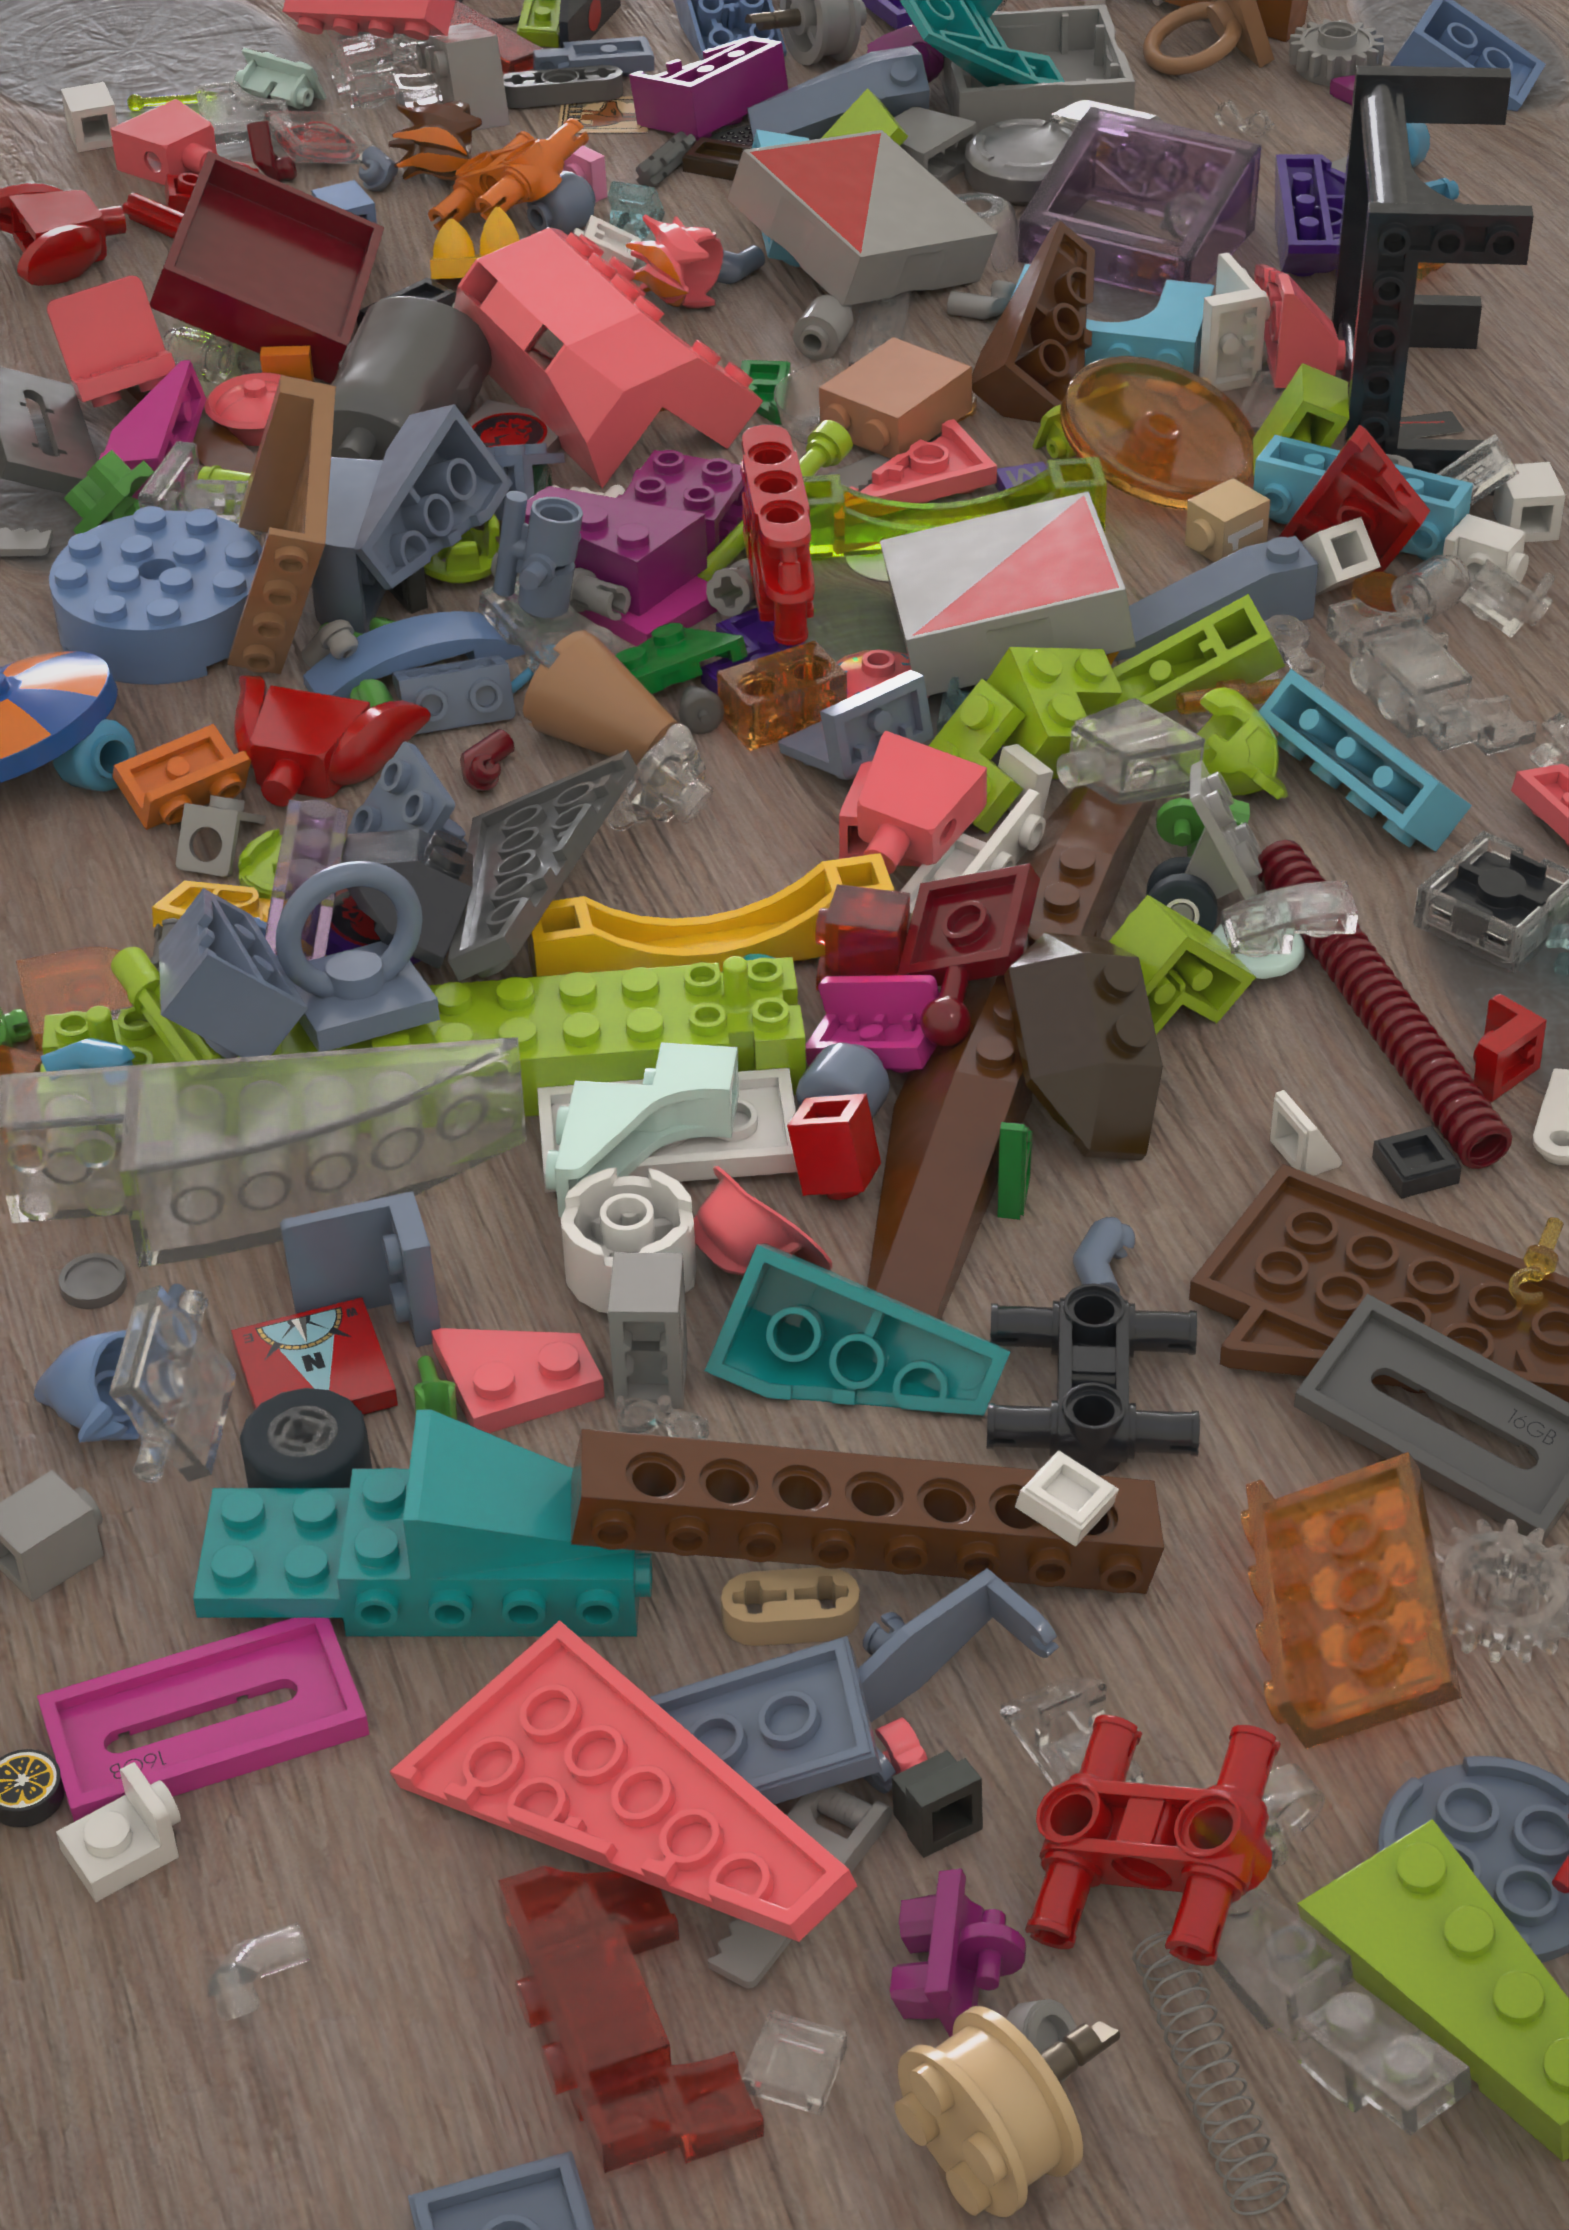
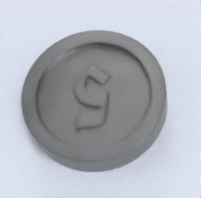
M91 1253L79 1256L64 1266L59 1275V1286L62 1297L70 1305L82 1309H96L116 1301L126 1289L127 1278L122 1262L116 1257L104 1253Z

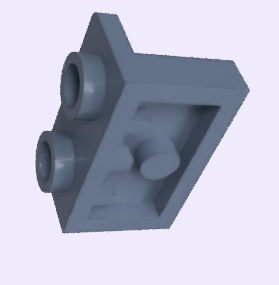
M500 655L392 672L395 694L400 701L415 703L427 708L431 713L430 720L416 734L514 718L516 715L509 665Z

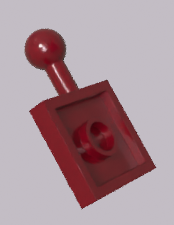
M1030 863L920 883L897 975H931L936 979L937 986H941L939 997L933 999L925 1006L920 1019L923 1034L933 1044L950 1047L960 1043L967 1036L971 1026V1017L963 1001L968 981L1004 975L1023 955L1040 883V878Z

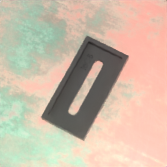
M0 367L1 479L68 494L80 481L88 476L86 473L98 461L73 385ZM25 398L39 404L55 457L45 454L38 448L39 442L29 409L26 407Z
M1368 1293L1295 1393V1408L1541 1546L1569 1505V1403ZM1387 1375L1418 1392L1421 1389L1428 1393V1398L1517 1447L1522 1445L1528 1448V1453L1534 1456L1537 1464L1530 1469L1516 1467L1379 1391L1373 1386L1371 1381L1376 1376Z

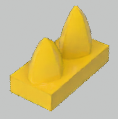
M500 207L494 208L483 227L480 238V254H475L472 240L467 231L456 220L449 219L438 232L434 242L433 257L430 259L431 279L463 278L476 259L519 241V235L509 216Z

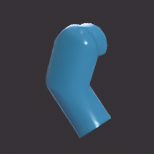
M84 1039L40 1056L52 1086L90 1071L101 1072L105 1085L111 1090L130 1085L138 1077V1071L131 1061L135 1058L132 1051L125 1045L100 1039Z

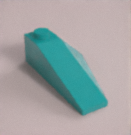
M757 1244L704 1371L766 1398L895 1407L908 1410L984 1416L1011 1351L768 1244Z

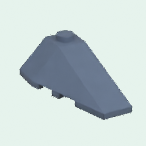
M913 45L869 52L747 108L753 141L756 129L809 138V140L821 139L867 88L879 98L893 117L911 107L929 109L930 90L922 54Z
M455 404L409 415L386 450L354 547L355 553L384 590L394 588L429 563L431 557L440 550L453 546L471 528L481 526L491 519L513 484Z
M1296 536L1288 538L1277 537L1268 542L1246 546L1130 605L1129 611L1136 647L1119 651L1115 661L1138 655L1247 594L1252 599L1267 628L1311 619L1314 615L1318 563Z

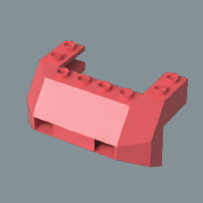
M549 227L476 259L457 286L454 308L468 315L479 325L489 344L492 362L488 375L520 407L531 409L558 436L561 448L602 489L662 407L728 449L763 402L749 388L753 379L730 361L725 368L718 365L717 363L721 357L698 339L693 346H690L674 335L660 322L664 312L644 298L646 293L632 281L636 273L618 258L613 256L608 263L601 257L604 251L583 234L578 237L570 232L567 235L559 229ZM547 329L564 343L554 358L538 343Z

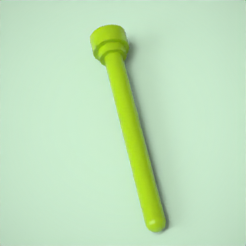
M824 420L808 436L807 453L799 460L804 485L821 467L826 468L838 465L852 450L853 442L851 436L839 423L832 420ZM743 520L707 556V569L697 575L699 578L708 582L716 571L726 568L745 548Z

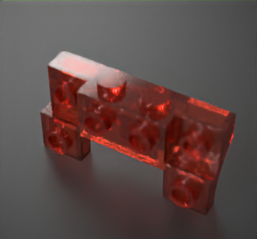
M545 1865L498 1880L501 1908L527 1977L515 1981L516 1993L522 2014L529 2028L542 2025L549 2044L541 2046L540 2051L551 2089L555 2095L568 2091L579 2122L585 2121L604 2173L678 2147L685 2163H689L764 2136L763 2116L759 2109L755 2110L739 2073V2061L734 2051L711 2059L671 2065L670 2042L633 1956L679 1940L678 1920L675 1913H670L660 1888L616 1871L578 1873L561 1871Z

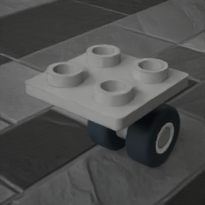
M1201 760L1191 765L1190 800L1205 828L1191 858H1170L1153 870L1148 879L1146 896H1151L1212 933L1217 922L1218 898L1237 889L1240 890L1246 901L1257 896V875L1262 873L1257 856L1261 854V849L1247 822L1237 825L1229 807L1234 804V800L1222 775L1218 771L1210 775Z

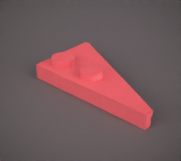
M955 419L948 420L942 424L941 436L936 440L927 442L920 439L912 444L907 452L896 455L872 472V483L860 492L859 489L851 486L840 493L835 501L830 502L829 520L834 525L911 505H925L931 500L954 494L971 493L977 488L997 483V465Z

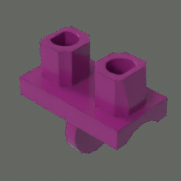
M962 1868L939 1871L936 1894L901 1900L898 1922L901 1939L910 1954L929 1952V1958L926 1962L898 1964L896 1967H893L890 1984L891 1999L903 2019L939 2018L949 2037L953 2036V2025L956 2018L970 2007L978 2006L979 1988L987 1991L997 1989L1000 1977L1014 1974L1020 1970L1026 1958L1025 1939L1018 1931L1005 1925L1006 1915L997 1909L985 1911L982 1906L974 1903L965 1895L966 1876Z

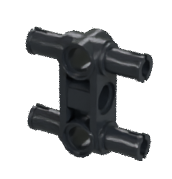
M1096 1283L1083 1284L1072 1289L1066 1297H1060V1301L1053 1300L1052 1307L1006 1306L991 1303L990 1342L998 1346L1051 1348V1355H1058L1057 1400H1051V1407L995 1405V1403H988L987 1449H993L994 1447L1049 1449V1456H1053L1059 1450L1098 1476L1114 1471L1120 1462L1127 1463V1459H1134L1135 1452L1190 1454V1456L1198 1457L1200 1438L1199 1411L1136 1410V1403H1129V1358L1134 1357V1351L1188 1353V1355H1195L1197 1345V1311L1135 1310V1303H1129L1128 1300L1123 1299L1115 1289Z

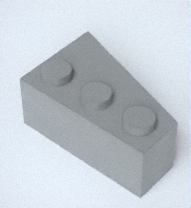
M472 23L451 25L448 36H429L428 40L416 43L419 66L421 69L426 68V73L443 104L461 100L469 104L471 115L481 118L482 125L473 131L510 125L498 37L496 34Z

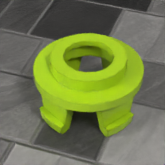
M495 514L485 522L484 532L471 528L461 536L462 539L456 544L443 548L433 555L431 561L424 566V573L449 583H468L491 575L492 560L499 550V543L495 537L500 536V525Z

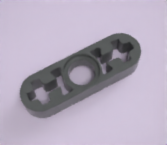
M612 65L512 72L503 75L507 107L510 108L608 101L617 99L624 93L622 70Z

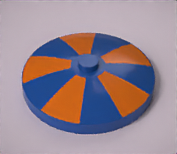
M62 651L25 658L0 667V783L28 773L64 754L89 736L95 727L107 718L116 703L118 688L108 665L102 658L87 652Z

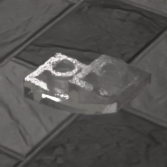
M1347 880L1321 881L1278 888L1242 900L1222 910L1221 924L1230 953L1244 954L1250 957H1264L1269 954H1291L1294 934H1307L1313 937H1328L1332 934H1355L1358 911Z

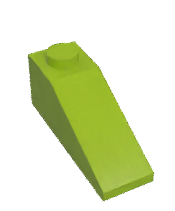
M1249 594L1112 668L1123 692L1114 705L1123 722L1129 723L1198 704L1206 693L1216 688L1225 687L1239 692L1285 667V664L1271 633Z

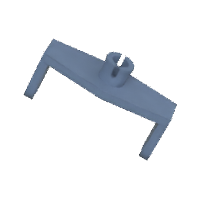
M988 1568L906 1624L897 1613H886L881 1616V1621L890 1629L889 1633L881 1628L876 1621L869 1627L863 1639V1648L872 1656L858 1668L870 1722H873L920 1689L992 1618L1032 1652L1042 1658H1047L1059 1648L1057 1643L1053 1642L1057 1635L1040 1612ZM877 1747L882 1771L863 1778L876 1790L886 1794L892 1789V1776L896 1771Z

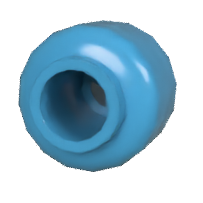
M104 719L84 740L55 758L53 765L61 779L73 787L102 792L119 788L112 777L114 765L137 756L135 741L128 729L115 720Z

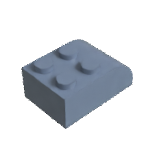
M331 457L326 541L312 582L315 616L321 626L326 622L345 620L351 624L355 632H369L370 620L375 617L386 590H384L354 551L383 460Z

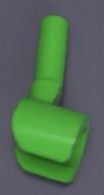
M427 1355L420 1357L417 1365L422 1382L414 1386L415 1414L417 1410H434L457 1420L455 1383L438 1378L432 1357Z

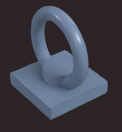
M350 861L328 867L310 877L292 894L279 917L275 938L278 959L284 972L290 978L308 1008L299 1019V1023L319 1053L440 1020L437 997L410 961L422 932L423 917L419 898L409 881L386 865L370 861ZM350 887L377 889L389 897L397 913V927L390 945L380 941L317 959L307 960L302 950V931L308 916L322 900L339 890Z

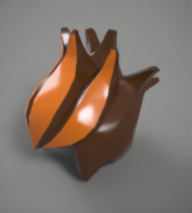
M461 100L450 101L444 104L433 103L425 106L414 101L412 103L413 107H406L397 103V110L414 125L410 128L396 131L392 134V137L398 139L389 141V147L408 151L400 161L394 164L395 168L408 167L402 175L403 179L407 180L417 174L425 173L442 180H456V171L472 158V131L482 125L481 118L471 115L469 104Z

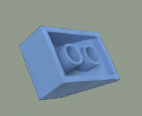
M1433 0L1390 64V66L1510 68L1511 84L1507 110L1518 111L1546 65L1454 0Z

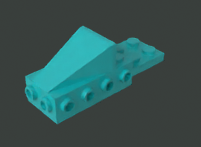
M417 1410L409 1469H352L350 1488H213L193 1601L197 1618H343L346 1637H541L559 1620L579 1637H637L640 1597L652 1596V1553H642L640 1550H608L594 1546L571 1545V1476L573 1468L434 1410Z

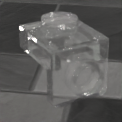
M1487 559L1475 573L1459 600L1471 608L1477 617L1490 622L1512 638L1525 621L1533 627L1548 610L1553 600L1546 596L1556 577L1546 572L1532 590H1529Z

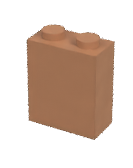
M892 337L819 387L820 423L824 420L835 421L848 431L854 445L892 459L898 454L907 452L910 446L920 439L927 442L942 432V424L952 419L958 421L972 411V366Z

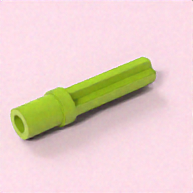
M128 947L118 952L111 962V971L127 992L128 1000L135 1010L145 1016L190 1080L202 1084L209 1077L216 1078L222 1070V1066L219 1064L220 1054L206 1043L204 1037L161 1016L160 973L145 952L139 947Z

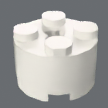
M616 1167L607 1168L583 1178L567 1192L565 1210L561 1217L564 1267L567 1286L580 1302L598 1312L607 1313L608 1317L614 1252L683 1253L685 1293L695 1286L696 1253L692 1201L690 1194L678 1180L655 1169H649V1178L634 1175L617 1177Z

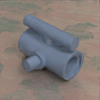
M509 491L505 499L493 591L499 596H512L515 592L517 573H520L519 607L525 612L541 618L560 617L567 613L575 570L574 561L577 557L578 544L581 540L580 531L583 511L580 506L568 499L543 497L533 502L529 524L525 523L527 495L520 491Z

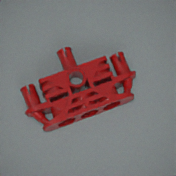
M758 425L747 429L742 436L743 459L741 460L740 472L745 492L742 493L743 539L759 618L763 622L774 621L773 635L775 641L783 645L793 646L801 644L808 639L807 618L814 616L815 579L809 543L812 540L810 507L797 451L793 450L790 434L780 426Z

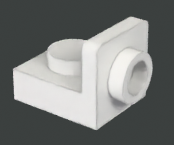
M593 215L590 216L584 231L575 228L573 231L578 237L583 234L604 251L601 257L608 263L614 256L632 269L636 257L631 256L632 250L627 248L626 244L629 242H641V238Z
M135 1762L120 1769L125 1792L124 1796L56 1831L61 1852L95 1902L179 1858L172 1828L173 1825L181 1821L178 1807L166 1785L161 1780L150 1785Z

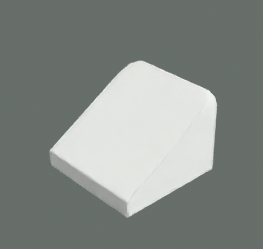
M1285 1090L1276 1092L1270 1141L1293 1168L1313 1176L1341 1166V1158Z

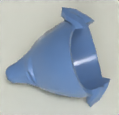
M142 1319L134 1323L131 1330L105 1332L77 1341L64 1349L59 1357L43 1373L36 1383L34 1397L37 1402L51 1407L59 1417L80 1429L78 1433L79 1443L142 1438L158 1420L162 1406L164 1380L159 1360L162 1361L161 1346L152 1336L147 1324Z

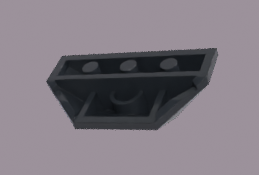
M421 829L349 834L343 846L341 863L350 861L380 863L400 873L412 885L419 898L423 917L420 940L412 957L440 969L473 888V854L466 851L467 845L459 838L440 830H435L433 835ZM369 887L347 888L360 910L377 923L374 931L382 943L390 945L397 927V913L389 897L383 892Z

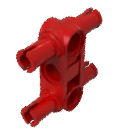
M1099 1715L1095 1717L1092 1726L1093 1732L1079 1773L1071 1775L1068 1780L1053 1787L1043 1797L1037 1808V1827L1045 1838L1039 1857L1041 1859V1866L1046 1871L1025 1931L1026 1933H1031L1030 1937L1043 1945L1057 1949H1071L1074 1947L1077 1938L1075 1934L1090 1888L1105 1884L1182 1892L1183 1895L1171 1934L1167 1937L1165 1948L1170 1949L1169 1953L1172 1956L1187 1963L1199 1966L1213 1965L1218 1956L1217 1949L1231 1903L1239 1901L1243 1895L1255 1889L1266 1878L1272 1866L1273 1853L1269 1842L1264 1837L1269 1815L1262 1798L1274 1758L1279 1752L1280 1741H1275L1276 1736L1256 1726L1236 1725L1232 1727L1229 1735L1230 1742L1217 1784L1207 1789L1125 1782L1142 1732L1137 1731L1138 1727L1124 1718L1113 1715Z

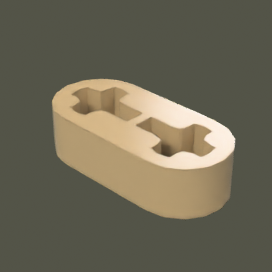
M815 1567L752 1571L739 1574L729 1580L722 1590V1624L725 1633L732 1640L743 1645L764 1646L835 1640L852 1633L859 1623L860 1589L857 1581L848 1572L838 1568ZM832 1599L835 1608L822 1609L819 1600ZM761 1604L762 1612L757 1614L748 1613L746 1605Z

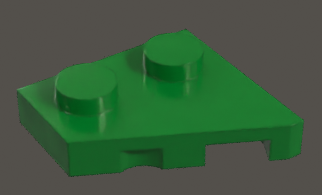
M669 623L654 629L652 637L637 647L622 650L615 656L653 694L672 684L703 675L699 663L703 660L715 656L729 658L734 663L747 657L748 653L742 635L685 628L681 623Z

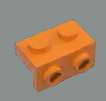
M211 724L115 764L112 777L144 828L148 830L164 822L167 825H172L182 821L184 803L204 806L210 802V795L232 799L236 797L243 788H246L251 760L245 751L233 754L216 726Z

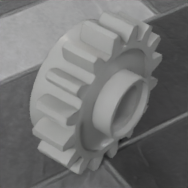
M1323 19V24L1320 25L1314 22H1307V28L1297 27L1295 34L1290 35L1289 63L1297 65L1296 71L1304 79L1315 84L1330 86L1331 79L1355 75L1356 65H1382L1384 37L1383 35H1376L1375 28L1363 29V23L1351 24L1346 19H1341L1340 21Z

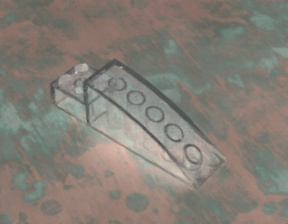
M518 1037L0 1075V1173L12 1223L128 1215L139 1268L208 1258L283 1241L280 1222L283 1219L309 1214L310 1210L319 1212L411 1191L416 1196L527 1141Z

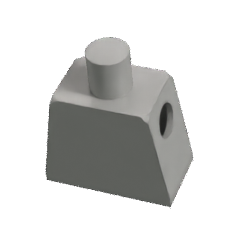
M911 107L894 117L908 135L900 147L942 184L965 170L966 144L977 134V122L921 107Z

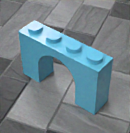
M1025 264L1014 292L1031 264ZM1166 280L1157 307L1141 318L1124 322H1101L1086 319V329L1092 331V346L1085 349V370L1096 375L1181 385L1194 380L1200 363L1204 297L1214 296V285Z

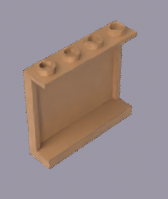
M283 375L280 377L239 515L240 528L266 532L267 536L231 646L227 665L246 668L257 673H282L325 547L336 386Z

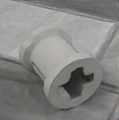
M748 558L738 560L730 567L716 571L712 579L707 583L706 595L708 601L722 615L735 616L743 613L747 606L757 605Z

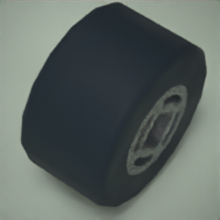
M302 1388L282 1392L261 1403L246 1419L240 1435L248 1488H350L352 1469H372L368 1435L362 1412L350 1399L330 1390Z

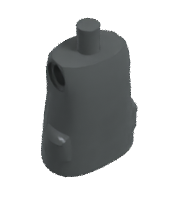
M395 296L380 299L372 304L367 310L352 342H349L342 361L339 363L338 375L331 384L336 386L331 456L384 460L386 450L409 415L453 404L457 406L462 415L466 414L470 409L471 403L479 394L482 382L488 375L492 362L489 344L479 325L465 313L449 305L425 298Z

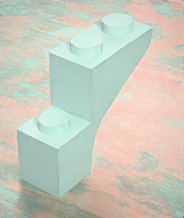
M661 1043L656 1068L645 1069L643 1085L575 1080L569 1107L559 1106L557 1112L556 1143L560 1145L559 1151L549 1150L546 1160V1189L556 1190L558 1217H562L564 1213L567 1192L587 1176L607 1168L616 1167L617 1177L628 1176L653 1152L676 1141L697 1137L731 1138L739 1098L737 1047Z

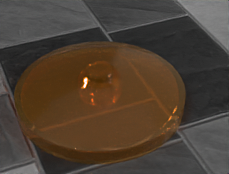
M1117 356L1097 360L1083 367L1071 380L1060 408V421L1064 435L1081 461L1113 487L1132 497L1154 505L1187 510L1189 499L1232 478L1247 486L1253 474V438L1255 433L1248 419L1236 404L1206 380L1175 365L1134 356Z

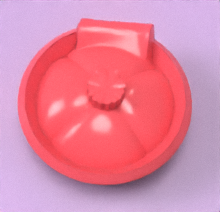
M251 373L237 376L221 383L206 398L204 408L207 415L215 422L227 428L244 445L260 446L281 375L274 373Z

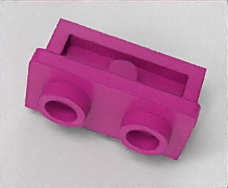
M826 976L818 985L826 1015L806 1043L808 1067L825 1047L842 1042L862 1045L872 1050L881 1060L883 1067L894 1072L904 1073L924 1068L938 1046L925 1037L920 1024L921 1014L925 1006L933 999L939 997L937 982L933 976Z

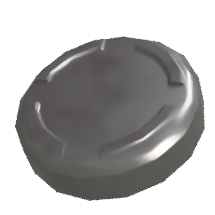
M1018 118L1000 121L981 130L966 144L964 177L981 195L1007 205L1039 206L1054 203L1072 194L1086 180L1087 146L1070 129L1046 120Z

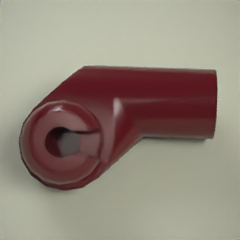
M261 121L247 124L254 164L265 176L279 182L293 180L297 176L295 161L290 156L279 158L273 151L269 122Z
M497 729L461 754L460 765L463 780L471 789L486 792L498 784L501 773V766L498 762L513 753L515 749L514 742L506 731Z

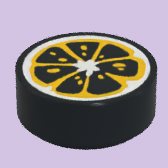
M34 1749L17 1750L0 1758V1823L11 1827H28L39 1824L51 1817L58 1810L64 1798L60 1768L55 1759L43 1751Z

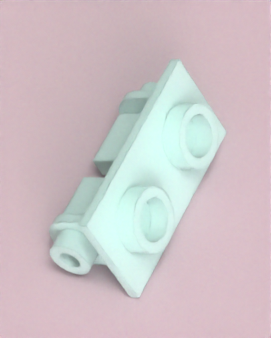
M247 48L242 49L248 64L244 70H239L235 76V84L242 93L265 99L270 94L273 101L293 106L297 109L310 106L314 97L322 100L326 99L325 92L318 80V75L310 65L301 61L293 62L282 59L269 52L261 53Z

